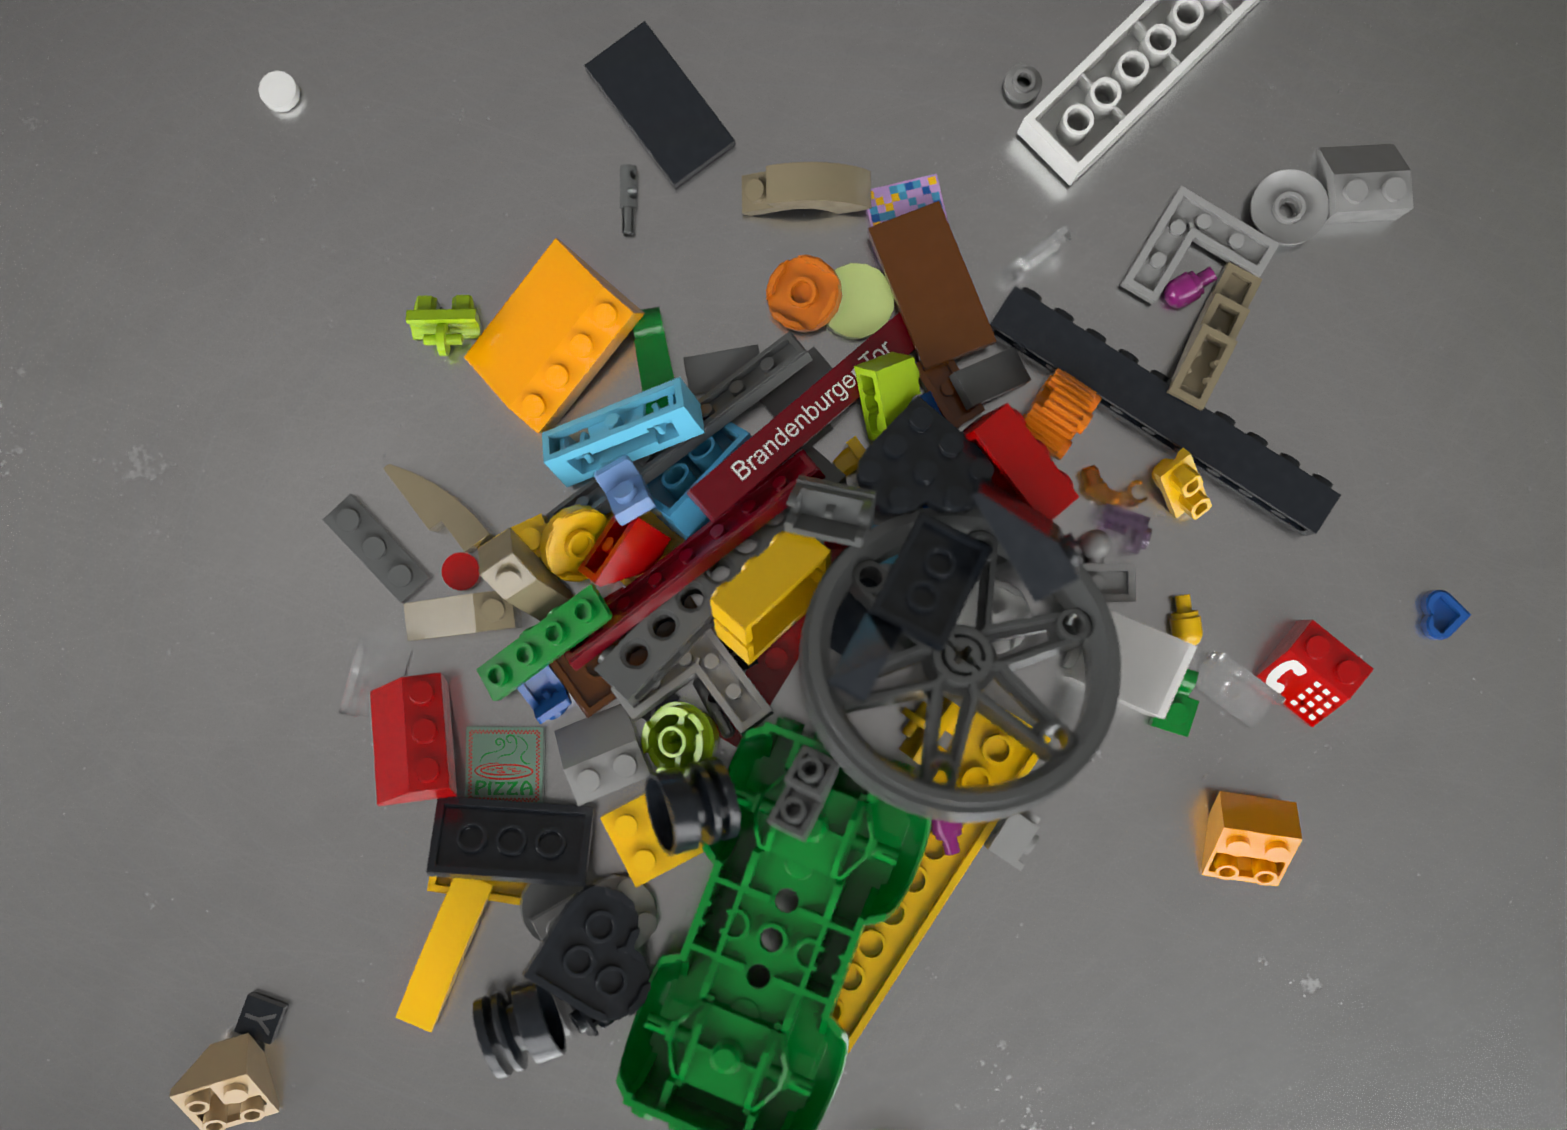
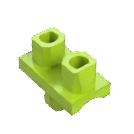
M431 295L417 296L414 309L406 310L405 320L411 327L413 339H423L424 345H437L439 356H449L451 345H463V339H478L482 334V326L471 295H456L453 297L452 309H440L438 299Z

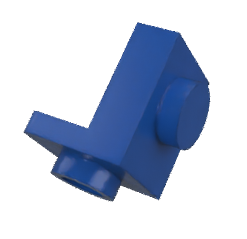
M550 665L517 688L533 709L535 718L540 724L548 719L553 720L560 717L567 710L568 706L572 704L568 690Z

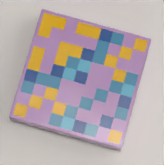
M937 174L871 189V209L866 210L870 227L940 201L947 218Z

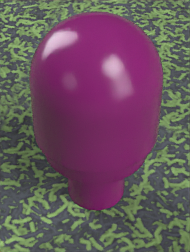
M1211 267L1197 274L1192 270L1188 273L1184 272L1167 283L1164 289V298L1174 308L1186 307L1200 299L1201 295L1205 293L1204 287L1217 280V277Z
M932 819V834L935 835L936 840H942L945 855L959 853L960 847L957 837L962 834V822Z

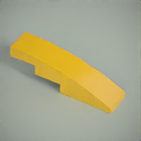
M453 878L419 956L395 1018L430 1033L433 1031L465 960L464 956L479 925L478 921L494 885L477 879Z

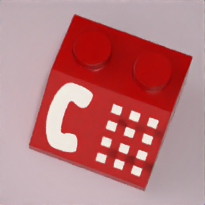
M1313 619L1297 620L1251 679L1308 726L1314 727L1350 700L1374 668Z

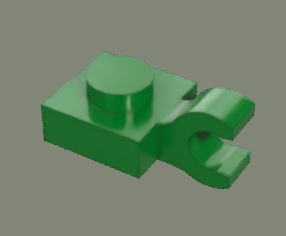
M1187 669L1165 719L1150 716L1149 725L1185 737L1189 736L1199 705V700L1190 698L1189 695L1195 687L1199 672Z

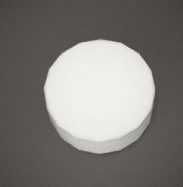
M269 72L260 81L258 89L260 98L272 110L278 112L289 111L299 101V86L286 72Z

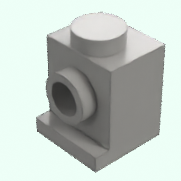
M1029 810L1013 816L1000 818L983 845L989 851L1021 871L1025 864L1020 860V857L1023 853L1025 855L1030 854L1037 844L1039 836L1036 832L1040 828L1037 824L1041 818Z

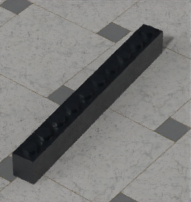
M1014 286L990 323L995 338L1009 347H1015L1017 352L1051 374L1057 368L1066 371L1102 397L1099 405L1176 454L1184 447L1191 453L1197 468L1303 536L1317 534L1341 494L1331 489L1333 484L1328 479L1315 473L1312 475L1299 468L1301 464L1294 457L1286 453L1277 454L1267 447L1268 442L1261 436L1253 432L1246 434L1234 426L1236 424L1235 420L1220 411L1213 413L1205 407L1203 410H1199L1167 393L1171 380L1166 375L1157 370L1149 372L1137 364L1139 360L1132 353L1124 349H1119L1118 351L1105 343L1107 339L1096 330L1087 328L1085 331L1073 323L1074 317L1065 310L1057 307L1053 310L1041 302L1042 297L1028 287L1020 289Z

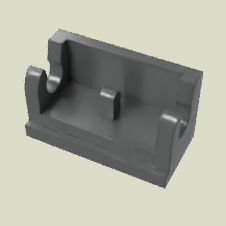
M799 475L787 502V505L792 506L785 521L784 531L862 548L874 524L877 491Z

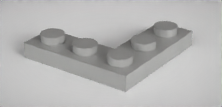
M1181 185L1120 286L1153 305L1192 242L1227 263L1231 262L1249 273L1260 277L1277 250L1279 243Z
M711 628L634 708L613 687L611 688V691L634 722L638 721L697 676L742 736L747 730L755 728L774 713Z

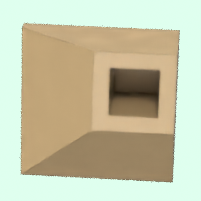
M249 1033L210 1044L170 1090V1098L200 1130H225L228 1127L245 1122L259 1121L265 1116L279 1112V1102L265 1052Z

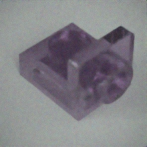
M1109 503L1099 505L1095 520L1104 522L1103 529L1119 535H1125L1127 530L1130 531L1124 553L1137 555L1140 549L1145 550L1152 535V528L1148 527L1151 517Z

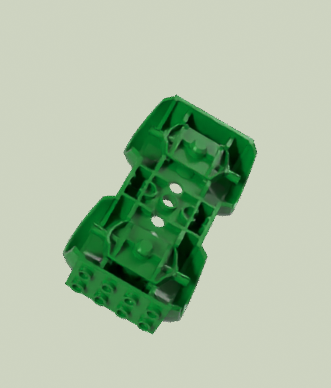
M778 716L777 721H765L764 726L747 730L735 750L727 771L738 798L740 810V830L738 836L725 841L720 839L719 842L711 845L703 842L702 849L714 866L682 951L678 954L661 956L657 960L649 978L651 988L647 999L635 1014L622 1053L616 1077V1084L622 1098H624L622 1104L631 1107V1113L639 1118L646 1120L656 1118L668 1123L667 1127L670 1130H817L832 1102L846 1063L849 1039L847 1033L832 1014L866 925L886 921L896 911L916 876L928 843L932 824L931 818L909 813L886 803L853 780L841 766H839L828 797L805 843L769 825L767 819L786 787L784 778L802 746L810 747L834 759L816 731L814 735L804 732L805 724L788 717L782 718ZM897 759L890 760L896 766L913 774L914 766ZM785 888L795 891L799 898L797 908L791 912L780 910L776 904L777 893ZM776 928L781 932L783 936L781 948L771 950L764 946L762 933L765 929ZM761 964L767 967L770 972L768 985L757 988L750 984L747 974L751 966Z

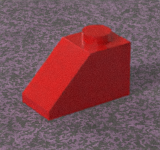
M613 515L578 568V571L600 587L642 574L661 558L671 538L639 517L621 526Z

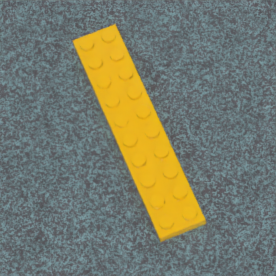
M975 711L955 786H987L1007 782L1030 773L1039 758L1024 745ZM1017 717L1019 720H1021L1023 723H1025L1027 726H1029V727L1032 729V726H1031V725H1029L1028 723H1026L1025 721H1023L1022 719H1020L1019 717ZM1045 735L1047 744H1049L1051 738ZM937 769L932 776V779L939 784L948 782L946 774L940 769ZM1000 819L962 822V834L957 837L960 852L954 855H945L942 840H936L935 835L930 830L928 843L916 876L899 907L886 921L865 926L832 1014L847 1033L849 1039L848 1054Z

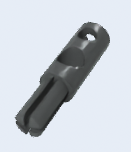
M631 164L620 166V208L622 209V234L625 235L635 233L637 166Z

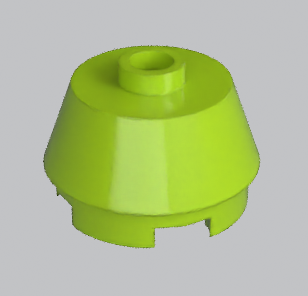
M676 701L661 706L653 714L650 721L645 723L642 730L641 745L643 753H648L651 761L658 768L657 772L676 767L684 774L687 764L695 761L700 764L702 760L715 755L719 745V732L714 720L707 713L692 704Z

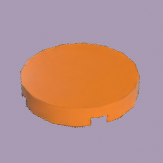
M807 254L799 255L791 260L787 259L779 264L771 274L766 288V300L768 301L773 318L787 329L801 333L816 331L828 324L838 312L842 299L841 281L835 270L821 258Z

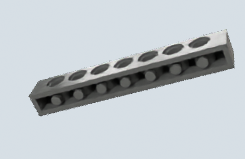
M811 446L806 451L825 475L823 480L847 485L846 475L818 450ZM788 506L780 512L784 515V518L779 524H765L747 538L757 542V546L753 551L742 553L738 551V546L626 632L627 636L617 646L611 645L605 649L597 660L599 664L594 670L634 708L705 633L714 626L715 617H713L710 603L714 591L723 582H730L737 576L748 559L753 556L758 557L769 547L775 535L785 530V521L792 506ZM725 566L730 569V574L726 579L722 581L711 579V574L716 568ZM692 594L703 596V601L699 607L695 609L684 607V602L688 596ZM674 622L676 627L672 635L665 638L657 636V630L662 623ZM641 649L648 651V658L642 665H630L631 655L635 651Z

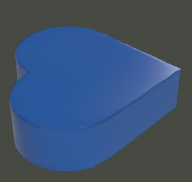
M1428 591L1421 599L1420 606L1424 613V617L1421 620V630L1429 639H1447L1471 616L1447 591Z

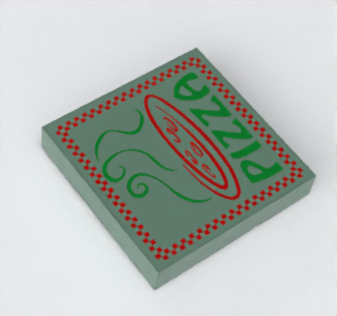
M466 727L465 798L544 803L545 727Z

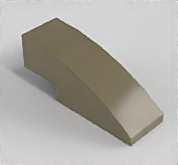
M388 464L383 468L428 530L439 532L446 526L464 552L472 554L478 550V547L496 536L477 513L442 486L392 464Z

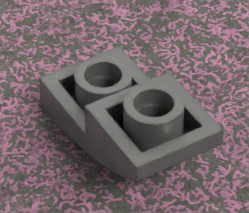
M803 745L784 778L786 787L767 819L769 825L805 843L823 808L840 765L836 760Z

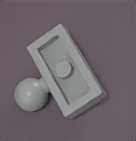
M1099 529L1086 532L1081 538L1080 547L1082 553L1088 557V563H1082L1081 565L1090 574L1105 601L1136 602V563H1104V557L1111 549L1110 537Z

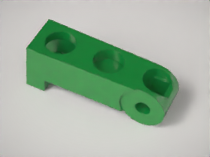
M660 307L641 309L645 314L633 328L642 392L675 379ZM668 395L646 403V415L654 413L651 407L653 403H657L661 409L668 406Z

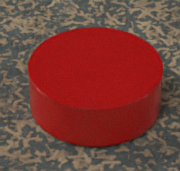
M464 552L450 555L442 566L444 582L454 590L467 591L474 588L482 577L479 570V560L475 556Z

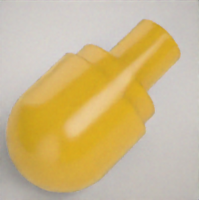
M1190 594L1175 595L1176 612L1171 613V635L1196 646L1203 636L1201 616L1198 610H1192Z

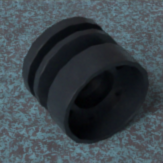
M714 756L702 760L700 764L696 761L686 765L684 774L678 768L673 767L647 775L645 798L648 815L656 839L664 853L669 857L698 848L701 839L708 845L719 842L720 839L725 841L738 836L740 830L738 798L731 777L720 759Z
M529 979L512 986V1002L505 992L501 990L495 991L491 995V999L484 995L473 1002V1021L480 1049L490 1070L499 1079L511 1076L513 1068L518 1072L526 1070L528 1067V1052L538 1064L556 1059L566 1053L564 1027L552 993Z

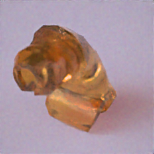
M1095 465L1081 470L1080 476L1084 482L1082 484L1084 488L1082 491L1103 505L1138 507L1148 499V497L1136 499L1132 495L1133 487L1143 485V482L1140 480L1128 483L1122 490H1113L1100 477L1099 468Z

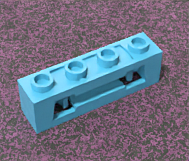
M681 377L675 378L543 432L544 464L566 487H570L595 477L594 473L624 455H628L633 462L704 434L701 404ZM668 395V406L661 409L657 403H653L651 407L654 413L646 415V403ZM585 428H588L589 435L586 432L580 433V442L578 443L568 436Z

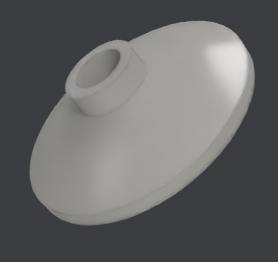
M1297 169L1280 170L1267 176L1257 186L1251 199V217L1257 230L1281 245L1301 244L1313 238L1326 223L1329 214L1328 195L1323 185L1313 175ZM1287 205L1291 207L1293 215L1290 217L1282 215L1280 211L1281 206Z

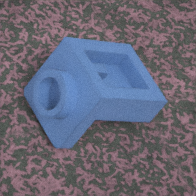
M628 455L618 458L594 473L596 481L605 492L612 512L621 526L656 507L645 480Z

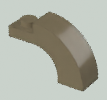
M793 162L766 166V171L742 176V213L748 216H755L791 209H819L836 214H844L871 209V171L853 165L830 162Z

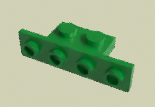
M595 584L588 585L566 603L548 612L546 618L521 632L519 638L476 669L492 700H502L611 620L612 613Z

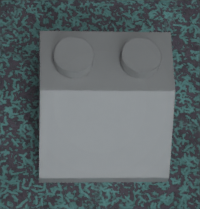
M1394 144L1322 147L1316 149L1318 180L1325 188L1329 199V214L1325 224L1397 220L1414 208L1411 169Z
M622 704L554 731L563 770L578 806L646 779L647 775L654 773L647 753H643L641 738L636 725Z

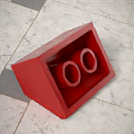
M442 673L401 677L370 691L377 805L386 806L457 796L449 684Z

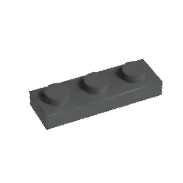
M349 494L322 519L400 603H405L432 578L355 495Z

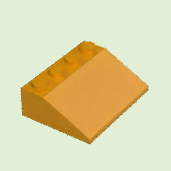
M555 238L464 358L512 412L534 431L543 433L557 425L645 313L561 240Z

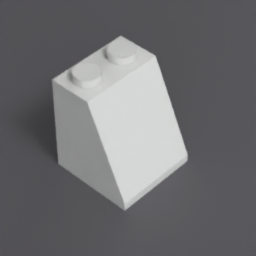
M1110 610L1120 645L1121 679L1118 702L1145 715L1165 719L1197 646ZM1079 646L1068 650L1062 666L1067 668L1064 677L1085 686L1084 656L1082 647Z

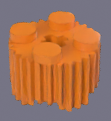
M1057 368L1053 376L1050 375L1039 389L1027 410L1028 413L1023 414L1026 427L1035 439L1040 440L1046 445L1050 456L1061 460L1072 445L1071 439L1076 433L1081 434L1093 418L1092 412L1098 406L1102 397L1066 371Z

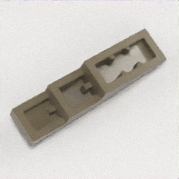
M1231 262L1224 265L1189 337L1167 393L1199 410L1204 409L1238 343L1235 339L1250 312L1248 307L1263 279Z

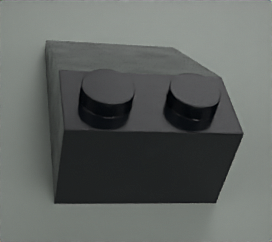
M984 476L976 480L972 497L1034 602L1080 579L1079 565L1083 563L1080 557L1082 551L1071 532L1064 535L1058 524Z

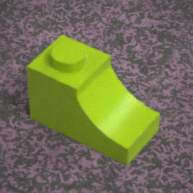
M890 352L854 366L868 439L875 440L901 414L914 396L921 394L918 381L919 369L913 356Z

